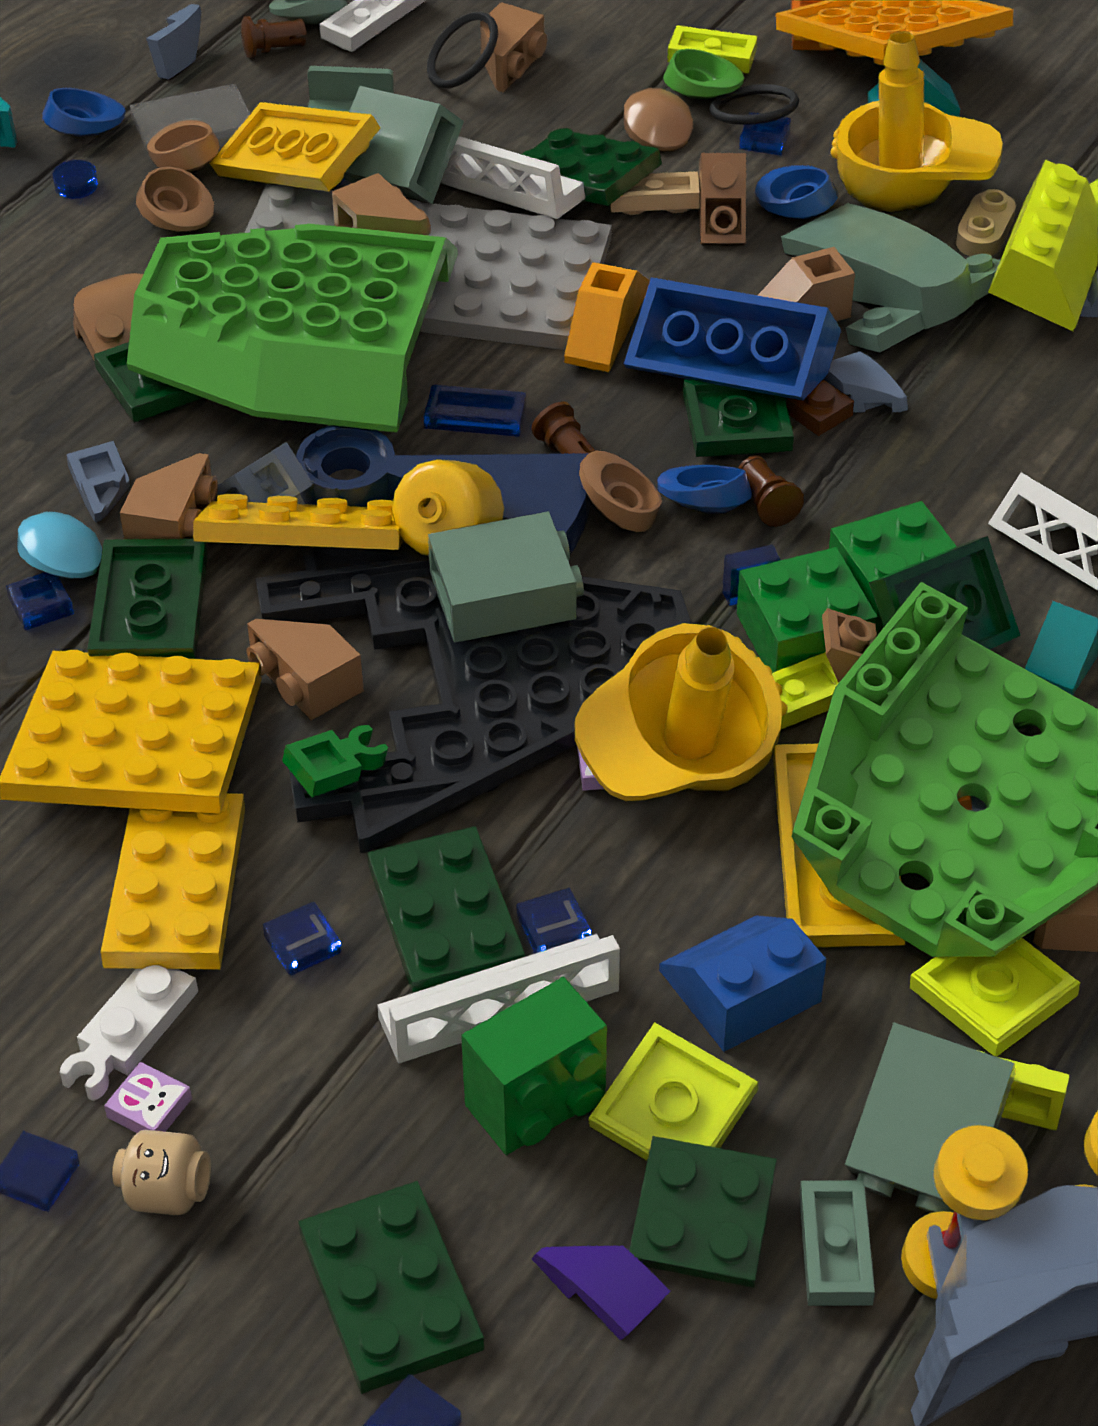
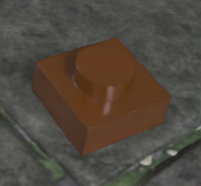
M823 379L803 401L786 398V406L789 416L820 436L853 416L854 400Z

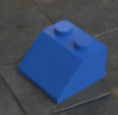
M756 915L659 963V971L723 1052L822 1002L826 958L791 918Z

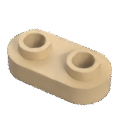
M990 189L977 194L972 199L958 225L957 248L968 256L976 254L995 255L1000 250L1014 223L1015 201L1005 192L997 189Z

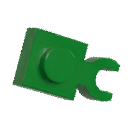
M361 725L353 728L348 738L342 740L339 739L333 730H329L285 745L282 762L309 795L315 797L359 781L361 769L375 770L385 764L388 747L386 744L367 747L370 743L373 729L370 725Z

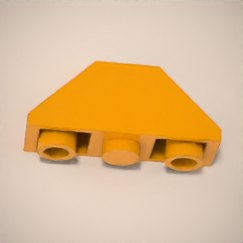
M592 262L578 290L564 355V363L610 372L645 298L649 279L636 270Z

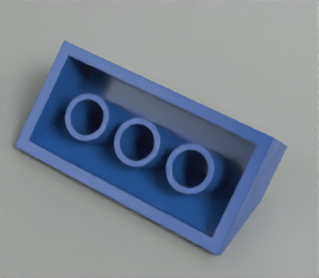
M651 277L624 365L630 369L684 379H695L716 385L803 401L828 375L841 329L827 307Z

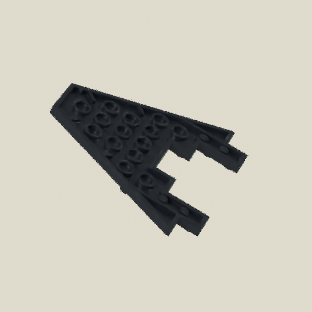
M301 546L305 571L255 578L262 619L303 623L366 613L374 650L426 642L440 704L389 711L395 751L387 752L385 764L375 770L361 769L359 781L311 797L289 770L297 823L353 814L360 853H367L482 793L495 790L499 784L577 745L575 742V718L582 703L598 687L624 669L644 640L663 629L683 623L692 624L681 590L582 576L584 594L583 596L576 597V619L454 643L430 573L428 555L403 550Z

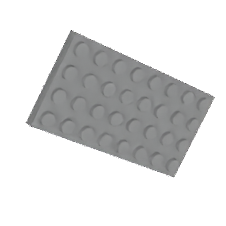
M266 184L244 233H250V229L265 228V231L291 229L299 224L335 226L332 190L328 192L286 185ZM409 200L428 216L431 224V233L428 236L446 237L458 248V256L449 282H436L420 332L566 350L578 290L592 262L604 264L611 243L612 225L595 223L589 220L555 219L546 215L533 216L508 213L503 210L491 211L465 208L460 205H440ZM378 296L376 299H382L386 297Z

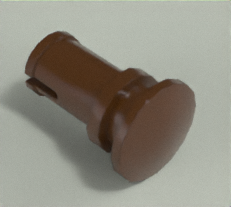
M244 16L242 19L241 40L245 54L249 59L255 57L257 49H260L262 53H269L271 48L304 46L306 43V38L301 37V35H306L302 19L268 23L266 19H259L257 24H253L249 16Z
M557 402L546 407L539 413L532 424L531 431L533 436L539 441H545L551 450H558L560 454L591 453L596 451L581 434V425L574 418V409L568 402Z
M760 456L748 457L739 465V468L746 472L753 494V501L757 507V514L763 523L768 526L778 527L795 519L804 504V494L799 486L788 482L782 476H776L766 461Z

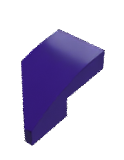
M624 1246L542 1247L531 1258L568 1299L577 1293L620 1341L671 1292Z

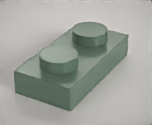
M863 1180L801 1181L799 1197L808 1306L873 1305L875 1289Z

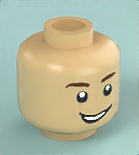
M141 1130L131 1139L127 1149H120L117 1152L113 1163V1183L116 1187H121L124 1201L134 1211L182 1215L191 1209L195 1201L201 1202L205 1198L210 1183L211 1161L208 1152L201 1151L200 1144L193 1135Z

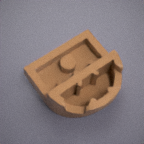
M134 273L115 276L91 284L80 290L75 296L74 331L77 338H83L93 359L94 354L129 342L134 294L144 274Z

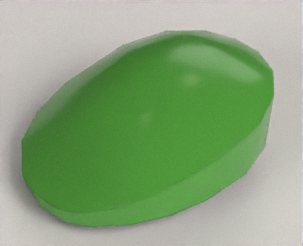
M681 49L675 52L663 76L665 84L673 91L688 98L704 100L735 91L744 83L742 71L733 63L715 54L698 49Z

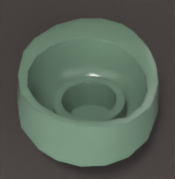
M274 0L270 3L269 10L272 14L290 21L302 19L304 25H318L347 6L348 3L346 0Z

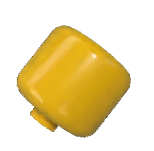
M436 459L418 464L403 476L394 493L392 513L395 525L400 527V535L404 542L420 554L429 556L428 534L503 520L504 504L501 490L492 476L477 465Z

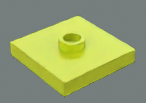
M1023 938L994 957H935L912 973L910 977V989L996 1057L1076 998L1080 987L1078 980Z
M654 1022L588 1118L589 1126L647 1161L653 1136L720 1148L757 1093L758 1081Z

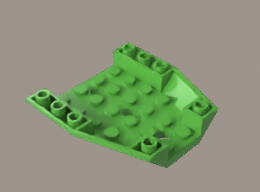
M319 224L295 225V228L265 231V228L250 229V233L220 235V232L160 238L134 294L127 368L135 373L255 417L398 432L408 403L406 369L436 282H449L458 256V248L446 237ZM378 296L386 297L382 299H376Z
M920 582L835 687L793 828L792 838L836 900L932 957H994L1098 887V709L962 635L968 607ZM1019 722L1032 723L1040 729L1042 734L1026 736L1018 732L1014 725ZM963 796H974L981 799L987 808L977 812L969 811L960 805L958 799ZM906 873H917L922 875L930 886L921 890H913L906 887L899 877Z

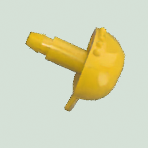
M897 31L889 36L883 60L885 69L879 74V101L865 104L850 112L833 134L834 140L832 141L830 153L833 158L837 159L839 176L848 194L865 207L877 211L895 212L933 203L952 180L989 179L994 176L1001 162L1003 152L1001 135L991 125L973 119L948 115L934 106L924 103V73L918 68L920 58L914 35L908 31Z
M683 623L663 629L644 640L624 669L598 687L582 703L575 718V742L582 758L598 783L610 795L624 801L647 800L669 795L687 788L695 791H727L747 783L767 766L774 752V747L779 741L782 716L787 713L788 707L785 702L781 701L782 687L779 683L775 682L771 668L768 665H764L761 659L756 657L755 652L749 650L740 638L710 625Z

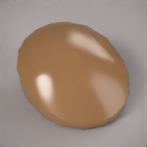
M647 88L629 96L624 104V127L630 138L644 146L659 148L661 151L676 150L688 143L693 129V119L688 105L679 96L661 88Z
M184 120L170 124L157 132L147 144L149 156L157 167H175L189 173L198 171L209 164L220 149L219 141L210 125L198 120Z
M167 166L149 172L136 196V205L141 215L155 226L163 229L192 231L207 226L213 219L214 202L211 194L200 180L180 168Z
M599 450L589 453L580 463L579 476L591 502L607 520L621 529L634 532H644L650 529L662 504L661 495L653 483L639 469L617 455Z

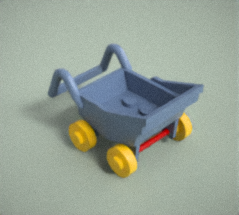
M1098 1111L1087 1129L1084 1140L1087 1161L1097 1175ZM982 1125L964 1127L946 1139L934 1166V1182L942 1200L955 1212H933L921 1217L910 1228L902 1248V1266L910 1283L926 1296L937 1299L936 1328L914 1375L919 1390L911 1408L915 1426H927L1035 1361L1062 1356L1068 1347V1341L1098 1335V1187L1091 1185L1055 1187L1014 1207L1027 1182V1161L1019 1145L1009 1135L993 1127Z

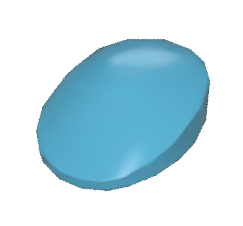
M43 512L23 520L18 528L17 550L20 557L29 565L41 571L68 578H85L97 572L101 562L102 546L95 532L71 515L60 512Z

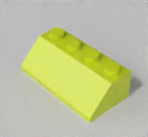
M1045 159L1022 205L988 293L1074 331L1098 265V205L1087 178L1079 175L1068 165L1055 164Z

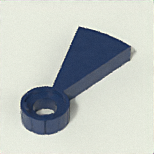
M332 425L324 427L305 438L296 454V458L310 478L309 481L313 483L312 486L300 493L301 498L307 505H317V500L322 498L347 500V506L367 507V502L372 500L393 501L395 490L403 476L420 463L439 459L475 464L489 473L500 488L504 504L503 520L549 511L556 531L564 530L567 536L570 555L576 548L585 529L591 507V500L583 488L579 476L580 463L589 453L395 455L392 443L378 430ZM344 469H355L365 473L358 478L350 480H338L329 477L332 473Z

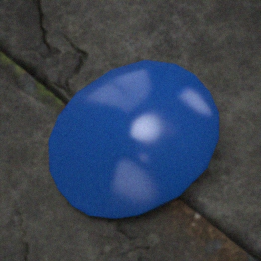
M59 88L50 92L42 118L51 129L59 133L85 137L98 135L120 124L125 117V108L118 101L96 92L76 88Z
M797 165L778 168L764 175L756 184L755 197L758 203L769 212L789 219H809L830 209L838 198V191L830 175L825 170L813 166Z
M689 465L668 469L661 473L657 479L658 490L664 496L683 507L705 514H725L745 504L752 496L745 470L735 467Z

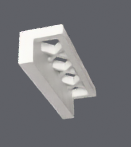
M460 136L457 138L441 180V184L555 219H559L585 199L583 182L560 176L559 165Z
M1020 473L988 524L1098 591V578L1094 576L1090 557L1098 554V518L1025 474ZM1021 499L1036 507L1039 525L1017 530L1007 524V521ZM1046 514L1050 515L1056 520L1048 522ZM1070 527L1077 533L1079 549L1059 555L1053 551L1050 531ZM1041 534L1042 544L1030 537ZM1087 538L1095 542L1097 545L1088 547ZM1082 559L1083 569L1070 561Z
M594 934L378 1004V1017L399 1064L462 1043L461 1034L563 976L586 1002L619 991L620 948L613 935L599 939L598 935Z

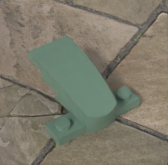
M850 203L781 237L784 253L793 256L835 247L855 272L852 300L884 306L865 312L862 319L846 327L850 345L876 352H882L923 329L942 324L966 311L974 301L989 294L988 290L1000 263V260L992 258L990 254H976L965 259L940 239L908 222Z

